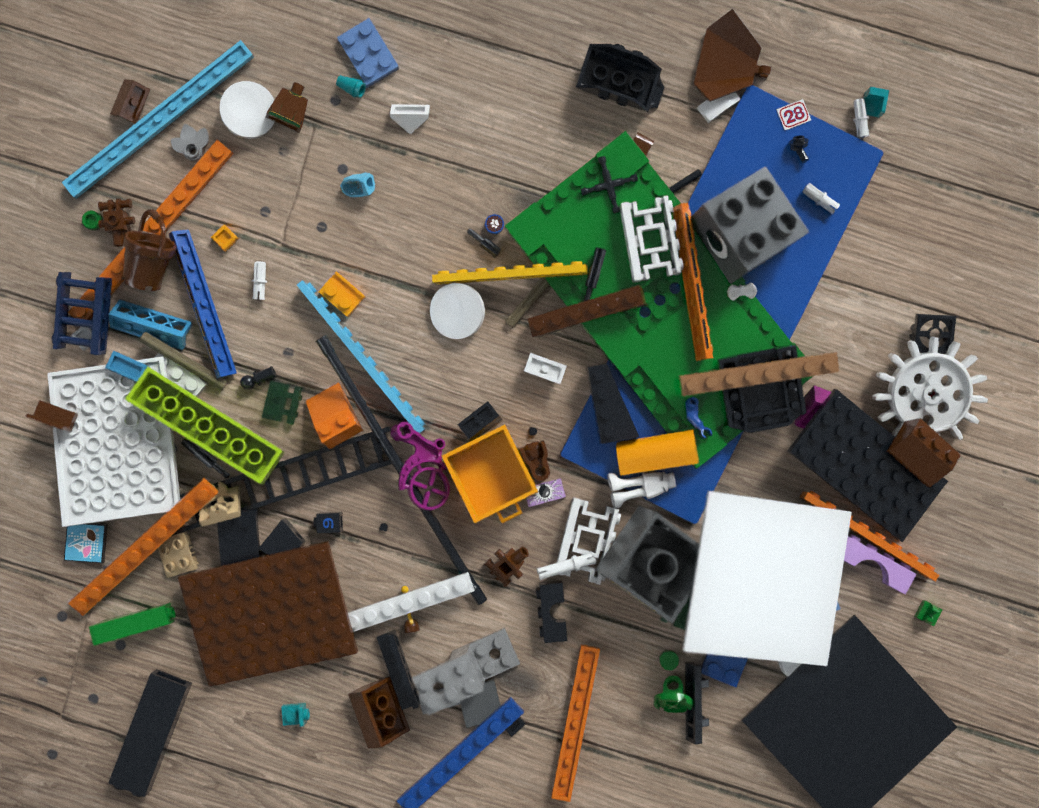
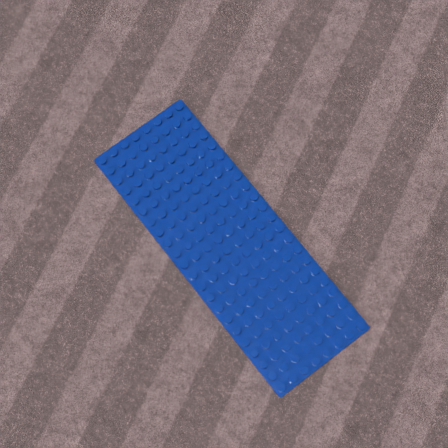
M752 85L745 89L688 205L692 216L704 203L766 166L809 233L744 275L743 279L746 281V285L753 283L756 286L757 294L755 297L786 336L791 339L883 156V151L809 114L811 121L785 130L777 109L789 105V103ZM803 135L809 140L808 146L803 148L809 158L806 163H802L796 151L790 149L789 141L794 136ZM810 183L823 193L826 192L828 197L840 204L838 209L834 208L835 212L831 214L822 206L816 205L814 200L803 193V189L807 184ZM675 283L669 287L673 294H677L680 291L679 285ZM657 295L654 299L655 303L659 306L665 303V299L661 295ZM642 307L639 313L642 317L646 318L649 317L650 310L647 307ZM608 360L606 364L640 436L639 438L667 434ZM590 394L561 451V456L607 480L609 473H615L621 479L638 477L643 473L620 476L616 443L620 441L599 443ZM744 431L728 442L723 449L697 469L692 465L653 470V472H665V474L674 473L676 488L668 489V492H664L651 499H647L646 496L642 498L693 524L698 523L706 506L708 491H714ZM633 486L624 489L631 491L642 488V486Z

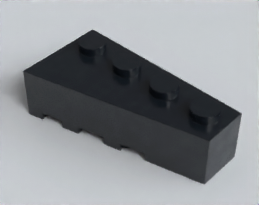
M602 364L587 367L599 443L604 444L639 438L640 436L608 365Z

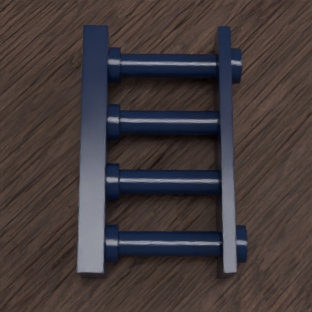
M58 272L56 278L55 325L52 335L53 349L66 348V344L89 347L90 354L92 355L106 354L112 278L96 277V281L91 282L71 279V272ZM70 286L93 289L95 291L94 301L70 298ZM69 306L92 309L94 311L93 319L86 320L68 317ZM67 325L91 328V339L67 336Z

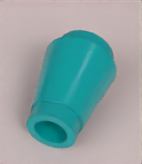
M340 75L336 80V86L354 98H361L365 93L366 84L360 79Z

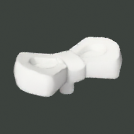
M753 283L745 286L731 285L727 290V295L732 301L744 295L753 299L757 294V288Z

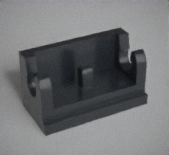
M487 401L457 425L466 437L472 441L481 437L499 423L502 418Z

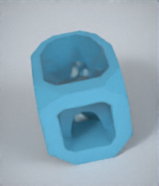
M370 173L353 174L344 178L340 185L342 192L350 197L369 196L375 191L374 177Z

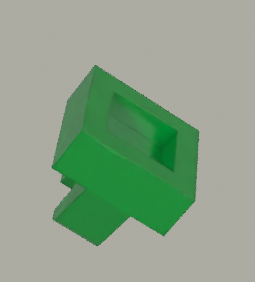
M922 600L914 617L931 626H935L943 609Z

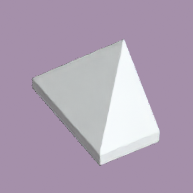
M392 104L390 118L411 135L429 118L430 105Z

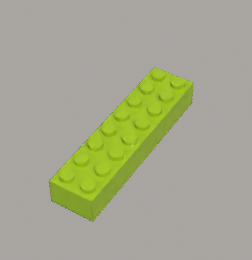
M150 367L146 368L125 398L131 404L261 485H264L285 453Z

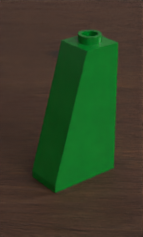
M170 603L102 620L89 626L93 646L168 625L175 621V610L171 607Z

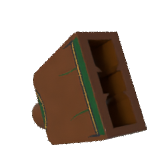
M294 82L291 90L282 88L268 109L266 118L300 133L308 99L301 96L304 86Z

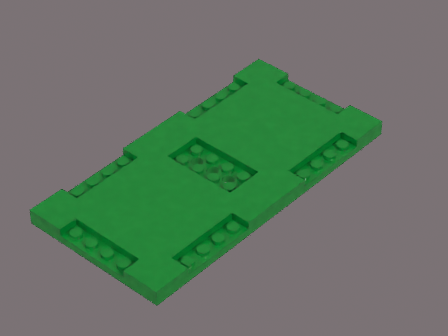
M625 131L536 203L534 202L507 223L505 230L533 265L544 264V267H551L552 263H563V266L571 265V262L581 261L582 264H586L589 273L595 247L607 250L596 289L593 288L590 300L634 286H642L647 303L643 307H647L650 310L649 317H642L639 313L640 308L584 322L581 323V326L667 434L694 430L699 462L698 464H692V466L697 469L723 449L742 430L728 427L722 390L682 396L679 376L719 370L717 363L719 358L796 344L790 341L756 297L751 299L744 295L739 296L734 301L728 297L727 290L731 285L745 286L746 281L741 277L730 284L695 230L694 242L697 249L698 267L701 272V286L704 290L703 298L707 309L706 317L710 328L709 336L713 347V358L696 361L682 270L679 275L667 277L666 267L648 270L649 280L632 282L621 213L613 214V206L611 200H609L607 190L597 193L596 191L591 192L586 196L581 195L580 189L591 188L596 184L604 183L603 170L598 158L606 157L607 170L610 171L612 180L624 179L637 174V182L624 183V185L614 188L617 197L616 202L619 207L621 203L636 201L638 211L655 208V198H663V196H668V200L672 201L673 207L681 203L649 164V159ZM661 205V213L652 214L653 224L664 222L666 230L663 207ZM630 210L634 234L636 235V227L645 226L644 216L633 218V212ZM659 229L642 232L645 249L662 247ZM668 243V251L658 253L660 263L671 261L673 269ZM637 248L641 274H643V265L652 264L651 254L640 256L639 248ZM588 275L544 278L566 307L584 301L587 290L585 284ZM673 283L680 287V291L677 294H673L669 289ZM657 295L664 297V305L659 306L655 303L654 299ZM796 345L798 357H804L805 355ZM813 376L801 378L802 385ZM691 397L697 398L698 417L705 427L712 430V436H709L707 431H703L706 438L701 439L699 437L700 431L695 429L687 420V399Z

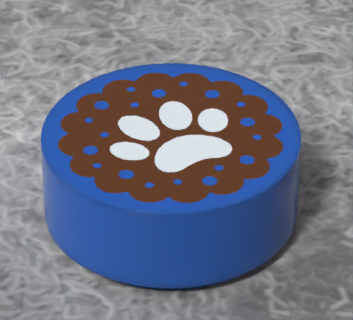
M496 214L488 216L485 221L486 230L491 234L502 232L504 229L502 217Z

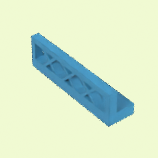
M120 299L109 313L110 328L138 337L147 332L167 345L183 350L186 346V335L192 327V322ZM121 307L129 309L130 311L123 313L119 310L121 309ZM146 314L148 317L139 318L137 315ZM162 319L165 320L166 323L158 324L155 323V321ZM181 325L184 328L180 331L174 329L173 326Z

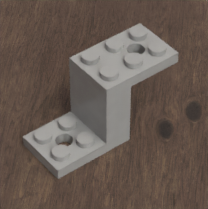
M502 628L453 650L449 661L417 674L412 679L427 714L430 715L482 692L486 679L519 665L520 661L506 629ZM498 649L500 656L495 659L489 655L490 650ZM435 683H442L445 689L443 692L438 693L434 691L433 685Z

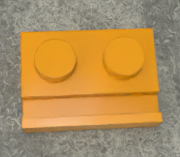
M337 271L318 291L347 317L351 315L366 297Z

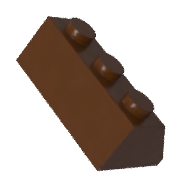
M921 418L905 421L888 449V452L927 487L933 486L950 473L961 456Z
M390 676L364 685L348 694L368 749L382 748L410 731Z

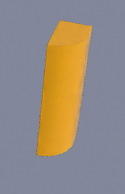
M694 430L616 443L620 476L698 464L699 462Z

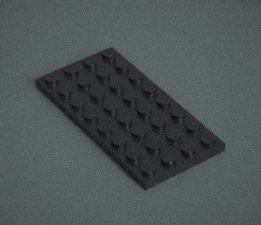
M837 389L832 390L787 450V452L901 542L905 540L948 482L943 477L931 487L923 484L888 452L895 437Z

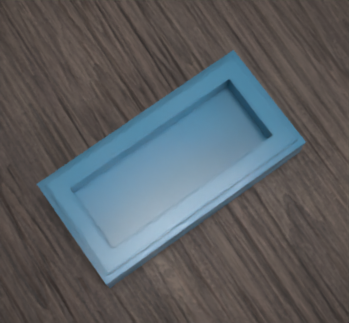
M113 351L105 368L137 382L146 368L150 366Z

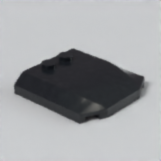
M788 345L719 358L717 363L718 369H726L797 358L798 354L796 345ZM801 378L722 390L728 427L744 432L754 433L791 425L799 416L806 413Z

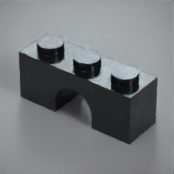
M562 580L539 582L540 587L536 588L537 599H541V607H538V619L542 618L543 626H539L540 638H544V643L568 641L566 620L556 619L550 614V609L554 604L564 602Z

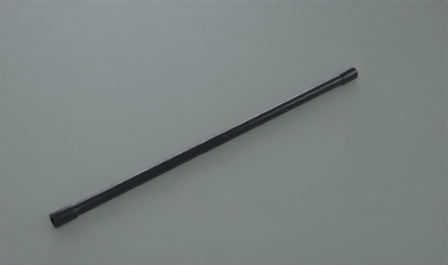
M326 335L316 340L317 345L332 365L395 470L400 474L403 462L339 360ZM408 474L405 484H408L411 477L410 474ZM413 486L415 498L419 503H422V493L418 487ZM420 509L459 574L469 573L474 587V591L470 594L477 605L484 603L487 597L474 580L433 511Z

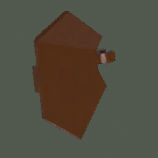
M733 9L706 29L693 84L709 102L752 86L754 75L766 79L770 75V66L757 65L762 48Z

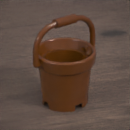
M148 209L141 217L138 231H128L124 234L125 256L121 279H125L124 283L135 289L145 291V288L149 286L152 287L151 291H158L162 287L169 261L174 256L177 246L173 241L166 238L163 217L155 209ZM148 215L160 224L161 235L143 231Z

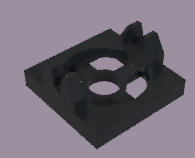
M916 314L915 324H912L910 327L912 334L909 337L911 341L916 342L919 352L925 353L929 351V348L921 342L920 337H927L930 340V332L933 329H938L940 332L938 340L940 341L943 338L944 344L938 347V353L946 354L950 344L954 341L957 316ZM933 320L932 327L928 331L921 330V327L926 322ZM940 321L946 325L943 331L939 328Z

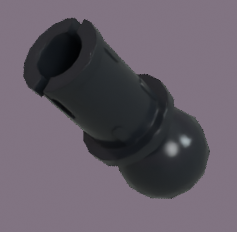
M270 366L259 372L254 371V376H243L240 380V385L245 390H251L254 388L255 383L261 386L263 382L275 378L277 375L273 366Z

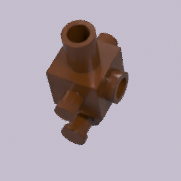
M110 199L107 202H98L100 212L108 210L103 212L104 220L98 221L99 227H105V231L112 234L114 247H123L124 233L131 231L130 225L135 224L134 216L129 217V213L123 209L132 208L131 199H116L115 202Z
M520 547L516 551L510 548L505 553L498 549L494 553L498 558L495 564L491 558L483 564L488 567L489 573L491 575L495 574V579L497 581L500 580L503 586L506 587L511 582V579L508 578L512 575L517 579L523 575L519 569L525 562L524 559L529 556V552L525 547Z

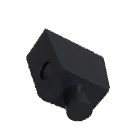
M285 518L279 522L258 549L270 555L300 548L306 541Z

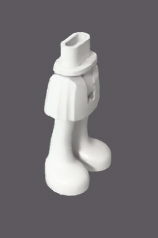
M648 471L643 472L641 476L630 479L618 478L615 473L608 474V483L611 491L642 486V488L631 491L612 492L611 502L614 509L620 508L627 500L643 496L651 499L664 492H668V489L676 488L674 473L665 474V472Z

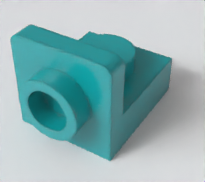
M306 703L283 704L281 706L283 726L299 724L300 727H304L310 719L309 708L306 709Z

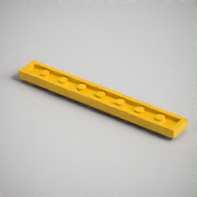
M581 261L571 262V265L563 266V263H552L551 267H544V264H534L532 268L518 265L513 266V269L507 270L506 267H494L493 271H487L486 268H477L475 272L460 269L456 270V273L438 271V274L432 275V282L436 285L588 275V269L586 264H582Z

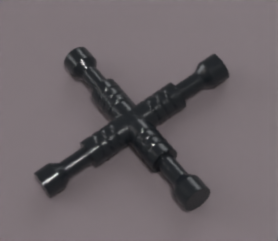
M602 156L598 158V161L602 166L604 183L596 184L591 188L580 189L581 195L586 196L591 192L596 191L597 193L607 190L609 200H611L613 206L612 212L617 214L621 211L616 202L617 197L614 188L622 186L624 183L637 182L638 177L637 174H633L628 178L612 180L610 171L607 170L606 157Z

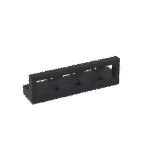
M396 630L378 635L376 638L401 709L404 710L409 707L413 709L419 708L418 692Z

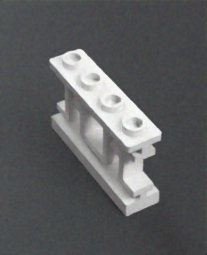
M668 196L655 198V208L638 211L636 201L621 203L619 207L633 283L649 280L648 270L666 267L668 277L679 275L683 269L682 258L678 257V250H680L679 240L675 239L674 231L677 230L676 222L671 217L673 204L671 200H668ZM661 205L663 207L666 230L664 222L653 224L652 214L661 213ZM630 210L633 212V218L644 216L645 226L636 227V235L634 234ZM659 229L662 247L645 249L642 232ZM668 243L673 269L671 261L660 263L658 253L668 251ZM637 248H639L640 256L651 254L652 264L643 265V274H641Z
M573 497L556 563L567 559L570 543H573L572 552L580 553L581 556L592 552L577 548L581 530L599 534L593 557L599 558L600 551H602L601 562L609 550L610 543L615 541L616 532L613 531L615 524L618 525L620 522L621 514L618 513L619 509L606 506L604 515L586 511L588 501ZM583 506L581 514L590 516L588 527L578 524L577 531L575 532L574 527L579 508ZM611 513L606 539H603L605 531L595 529L597 520L599 518L608 521L609 514ZM585 566L580 568V570L590 572L588 582L600 585L601 580H605V577L598 572L594 576L595 568ZM571 571L558 575H566L570 577Z

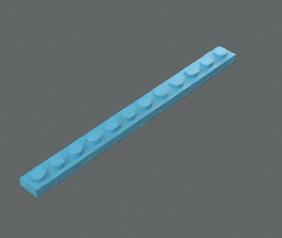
M241 40L66 178L62 184L77 199L253 59V54Z

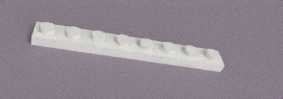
M466 572L350 611L348 615L352 630L354 632L474 591V587L469 573Z

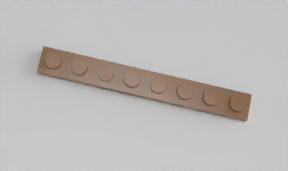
M837 352L680 375L681 394L686 396L839 372Z

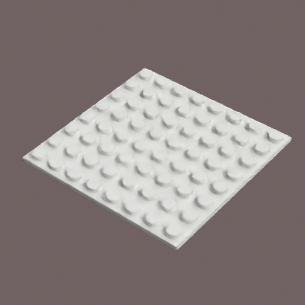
M708 491L683 651L827 666L852 512Z

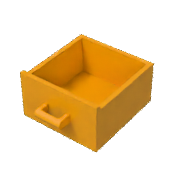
M506 425L442 455L474 523L497 513L503 524L523 514L518 504L519 501L538 492ZM515 504L518 512L503 518L500 511Z

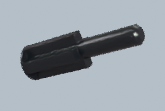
M471 228L467 230V233L480 243V247L494 258L500 254L502 249L488 238H482Z

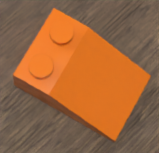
M339 382L306 400L319 438L329 449L363 431Z

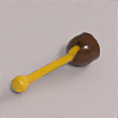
M407 586L401 588L402 593L409 591ZM408 613V619L404 623V632L420 631L418 621L412 618L411 613Z

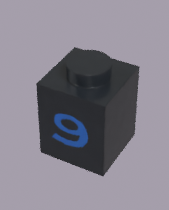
M343 511L317 513L313 520L314 529H317V533L342 532Z

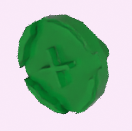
M673 675L664 680L663 693L654 696L653 706L660 710V707L664 708V711L668 713H684L687 711V708L689 710L692 709V698L683 694L684 687L681 679ZM676 682L679 685L676 690H670L668 688L669 684Z

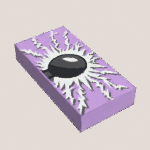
M561 478L535 485L538 492L527 497L528 506L531 507L566 497Z

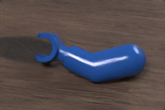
M691 397L687 399V420L695 429L700 431L699 437L701 439L706 438L703 431H707L708 435L712 436V430L705 427L698 417L697 398Z

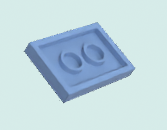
M370 18L337 37L367 88L399 69L398 64Z

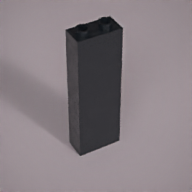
M158 669L150 673L108 784L114 785V788L118 790L132 792V795L136 797H145L151 791L192 682Z

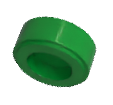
M92 210L85 212L82 216L83 226L92 231L100 229L98 221L103 220L102 216Z
M665 650L659 656V663L662 668L671 671L677 668L679 658L674 651Z

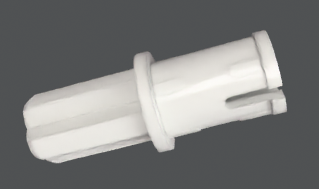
M864 99L854 100L855 118L853 121L856 125L857 138H865L870 136L867 120L869 116H866Z
M810 183L803 189V193L814 200L816 205L822 206L831 214L835 212L834 208L838 209L840 206L839 203L828 197L826 192L823 193Z
M257 261L254 263L252 299L258 300V292H260L259 299L265 300V283H267L265 281V262Z

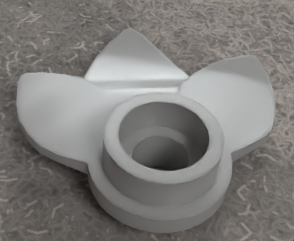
M184 124L180 138L171 139V144L176 152L184 154L190 161H196L201 158L203 148L208 144L209 134L206 128L196 132L191 126ZM196 149V153L192 155L191 150Z

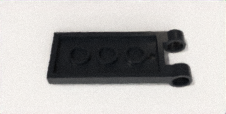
M257 509L240 510V517L217 523L221 566L261 557L260 549H258L260 547Z

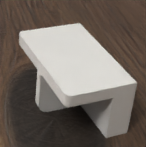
M530 353L524 372L561 384L567 366Z

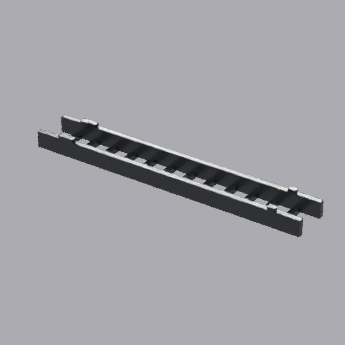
M388 426L382 428L384 433L391 431V427ZM373 432L348 439L331 449L324 447L278 462L274 469L280 468L288 491L286 494L275 497L270 478L268 477L265 485L270 499L257 503L250 478L247 475L241 474L220 482L229 489L232 488L231 483L244 479L252 505L240 508V510H253L392 463L390 460H383V449ZM371 438L379 463L376 462L366 467L358 442ZM353 444L361 469L348 473L340 448ZM335 450L342 475L330 479L322 454ZM316 456L324 481L311 485L304 460ZM298 462L306 487L293 491L286 465ZM218 482L213 484L216 488H219ZM188 492L180 494V499H182ZM217 500L211 502V505L214 506L217 503ZM200 510L195 514L197 523L188 526L183 525L173 535L201 527L199 522Z

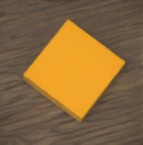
M225 224L211 236L225 252L239 239Z

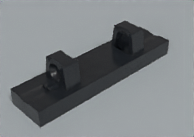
M685 662V695L692 698V709L689 710L687 708L685 712L686 740L697 745L702 744V727L709 726V718L702 716V688L709 687V679L702 677L701 665L694 662Z

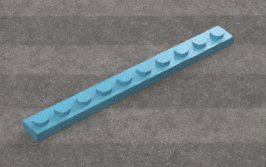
M303 280L298 283V288L404 418L412 425L413 429L420 434L426 429L423 427L425 422L419 415L417 417L414 416L411 412L413 410L412 406L407 401L403 402L399 397L401 395L399 390L387 383L389 378L383 371L379 373L375 368L377 364L371 356L368 358L363 353L365 351L364 347L358 341L355 343L352 340L353 334L346 326L343 328L339 324L341 319L335 312L330 313L327 309L328 303L323 297L318 298L315 294L317 291L310 282L307 284Z

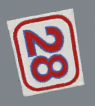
M803 99L777 109L785 130L811 121Z

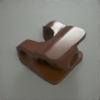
M536 441L521 447L522 457L529 465L533 477L537 481L547 480L550 475V468L547 462L548 451L545 441ZM539 466L545 468V473L542 476L536 474V468Z

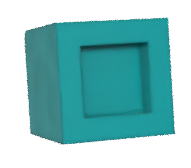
M870 87L865 91L863 99L865 101L866 116L880 118L885 113L889 90Z

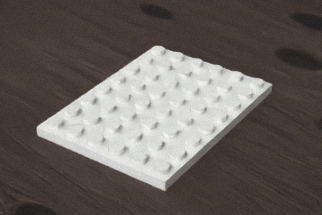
M164 357L136 360L150 366L151 369L167 378ZM106 365L47 373L50 404L78 413L71 432L53 427L62 527L164 513L180 500L173 429L125 400L136 382L106 369Z

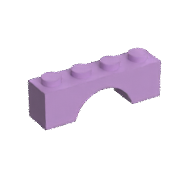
M850 534L847 538L844 562L855 566L864 560H874L881 568L882 583L906 595L916 576L914 572L910 571L912 567L903 562L900 565L894 562V557L887 553L879 554L877 552L878 548L868 543L865 546L860 543V538Z

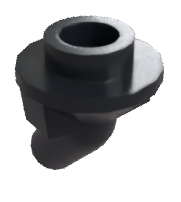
M798 135L789 141L790 149L796 151L802 163H806L809 158L803 148L808 146L809 140L803 135Z

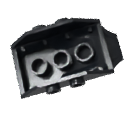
M589 44L576 84V88L596 95L600 99H611L620 106L628 105L646 112L649 109L659 107L665 86L660 77L662 68L649 57L644 56L642 52L627 50L620 44Z

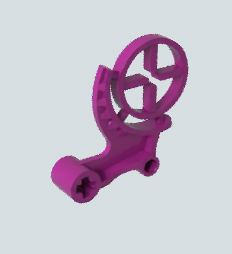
M408 422L394 425L391 428V437L395 441L408 443L415 448L414 454L405 461L401 468L398 490L407 489L412 503L422 510L440 508L445 504L450 494L449 481L442 472L448 469L446 464L442 462V449L445 447V441L441 438L433 441L427 440L419 432L413 430L412 425ZM421 463H432V464L437 465L439 468H438V469H437V468H433V467L421 468V465H420V464H421ZM416 466L417 471L412 474L408 484H405L408 474ZM423 471H431L427 483L428 486H432L436 474L439 475L444 483L445 491L433 488L424 493L422 503H419L414 496L413 486L427 489V485L414 481L417 475ZM430 492L443 497L433 507H427Z

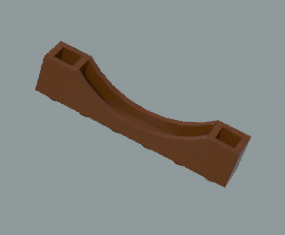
M638 285L527 319L532 337H541L584 322L646 306L647 303L642 286Z

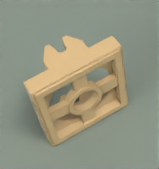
M218 482L219 488H216L219 491L218 494L200 509L199 522L201 526L240 517V489L238 486L228 489L225 484ZM231 497L234 501L227 503L224 501V498ZM217 500V503L214 506H210L209 508H207L210 502Z

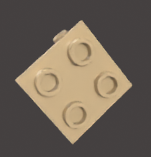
M187 532L169 537L158 547L167 578L198 568L197 564L199 562H197L196 555L192 556L195 551L191 552L190 549L194 548V546L189 547L192 542Z

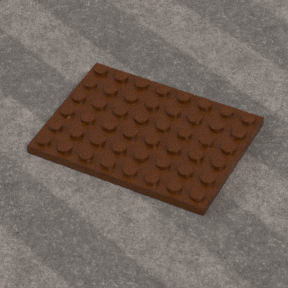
M329 541L188 573L178 577L209 687L358 653Z

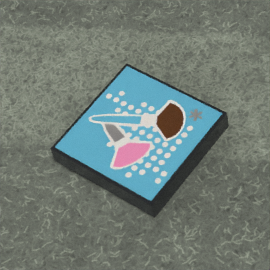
M88 523L67 526L64 561L105 563L108 524Z

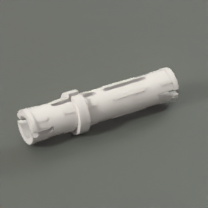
M590 552L578 557L575 555L571 557L572 559L537 568L539 579L542 580L572 570L579 571L582 567L596 564V559L593 557L594 553Z

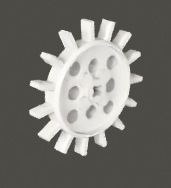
M930 337L929 351L925 353L919 352L915 341H908V349L912 357L904 362L899 356L890 353L888 357L898 368L892 376L881 372L876 373V377L889 382L888 393L873 394L872 399L877 401L888 400L890 410L880 414L877 418L881 422L888 421L894 416L900 423L891 433L894 437H896L905 421L918 418L923 419L925 415H929L930 419L927 424L940 435V432L949 429L952 436L958 440L963 439V436L956 424L963 418L971 423H979L976 416L968 413L971 402L987 403V398L981 395H973V384L987 380V376L980 374L970 377L966 369L978 359L975 355L966 357L961 363L954 359L961 345L960 343L953 341L944 355L938 353L939 340L937 337ZM932 361H935L936 368L931 371L929 365ZM920 373L921 380L915 383L914 376ZM947 375L948 382L945 385H942L941 379L943 376ZM905 386L906 392L900 396L898 393L899 388ZM959 390L960 396L954 400L953 393ZM917 400V402H918L917 408L914 409V410H911V408H910L911 403H912L913 401ZM944 402L945 408L939 412L938 405Z

